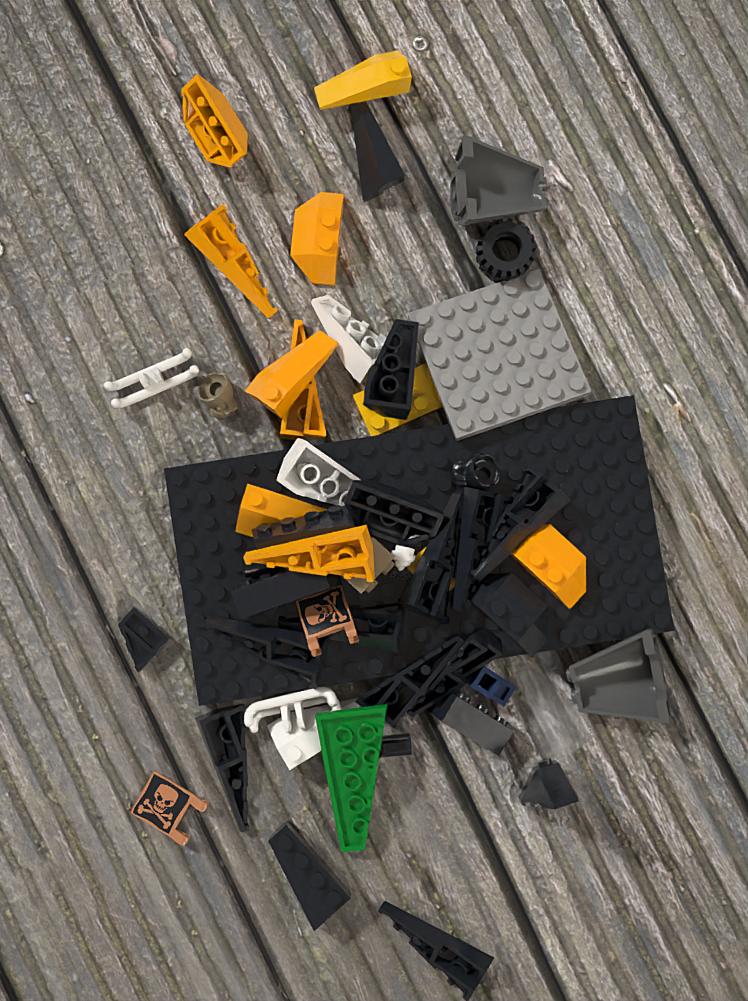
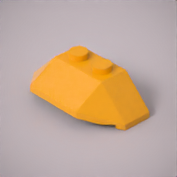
M196 74L181 89L183 96V122L207 162L232 167L247 154L248 133L225 95L203 77Z
M320 192L295 209L290 256L312 284L335 286L344 194Z
M543 524L510 554L568 609L586 592V557L551 524Z

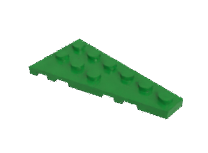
M388 704L319 712L315 715L341 852L361 851L366 848Z

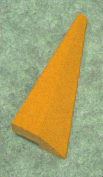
M222 204L207 217L191 227L184 235L269 318L277 312V309L272 308L267 298L269 292L266 287L262 288L257 278L259 272L245 244L240 243L235 233L237 229L235 223H230L225 213L227 207L225 204Z
M367 525L249 551L243 557L248 565L253 562L266 564L269 568H274L275 566L287 567L289 571L324 576L328 574L342 575L344 579H351L352 577L366 579V582H374L375 579L373 544Z

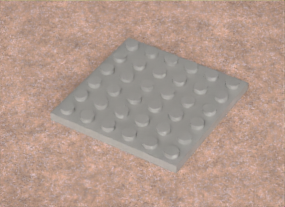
M540 269L522 274L519 278L501 281L408 313L409 321L419 322L417 342L456 441L591 395L592 391Z

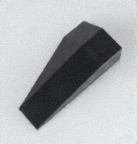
M395 319L366 379L363 405L383 417L407 420L411 411L419 322Z
M551 758L537 762L538 766L532 768L518 797L522 806H527L531 803L532 807L541 805L542 808L558 809L579 802L559 762L556 760L552 761Z

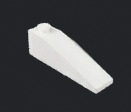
M325 295L312 299L311 304L328 336L339 343L335 349L343 365L360 384L366 382L387 337L381 333L377 336L368 329V323L365 321L359 322L351 317V311L331 296Z
M297 438L284 457L276 481L297 495L344 506V501L352 481L360 479L307 441Z
M359 697L340 701L341 710L360 708L361 706L355 702ZM329 704L305 709L306 728L300 729L297 724L296 711L290 712L291 732H285L282 717L267 725L273 741L289 770L321 751L315 715L319 712L332 711V707Z

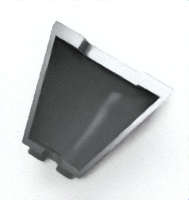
M463 136L455 155V161H458L455 166V172L452 171L450 182L451 213L454 221H458V225L476 224L547 210L548 198L542 192L547 185V179L544 177V167L469 136Z
M652 628L637 633L566 668L568 682H572L575 690H571L572 702L577 704L579 712L670 723L669 702L666 701L667 686L657 639L652 636L654 635Z

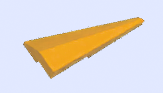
M294 320L291 350L306 340L302 320ZM315 377L311 379L283 415L280 431L281 439L297 440V438L309 441L326 438V429Z

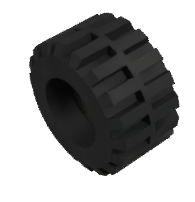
M508 218L507 222H503V219H498L497 223L491 222L487 229L484 228L479 237L475 252L477 253L476 261L480 264L479 269L481 272L484 270L486 272L485 276L488 278L490 276L495 277L494 281L499 282L500 279L508 281L519 278V276L527 272L535 258V250L537 248L536 243H534L535 237L533 234H529L530 228L528 226L525 228L521 226L522 222L519 220L516 224L512 222V218ZM500 240L511 241L518 248V258L509 262L498 259L492 251L493 244Z

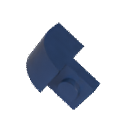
M485 666L473 672L466 682L503 707L516 689L515 685Z

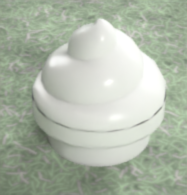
M396 545L395 550H392L391 554L395 557L393 560L399 571H402L411 562L415 561V549Z

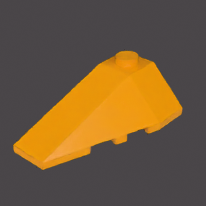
M319 330L259 372L247 387L245 393L282 418L339 343Z

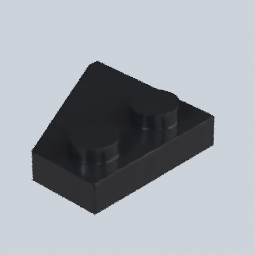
M133 607L118 624L138 673L143 670L170 639L164 631L136 607Z

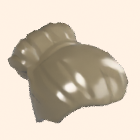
M210 374L197 390L201 401L210 407V414L213 418H225L238 408V402L233 398V387L230 379L224 374Z

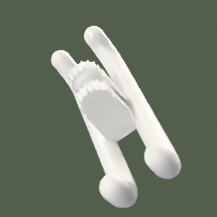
M185 348L182 353L117 381L105 382L104 388L107 391L119 390L138 381L145 388L127 397L113 399L111 401L112 407L123 408L197 376L199 368L195 365L191 366L189 370L167 380H164L161 373L187 361L191 357L192 351L189 348Z
M317 687L316 690H303L251 704L244 714V724L249 727L250 732L256 733L261 718L281 713L283 727L287 733L292 731L290 711H296L297 724L300 729L306 728L303 708L328 703L332 707V711L341 710V704L331 689Z

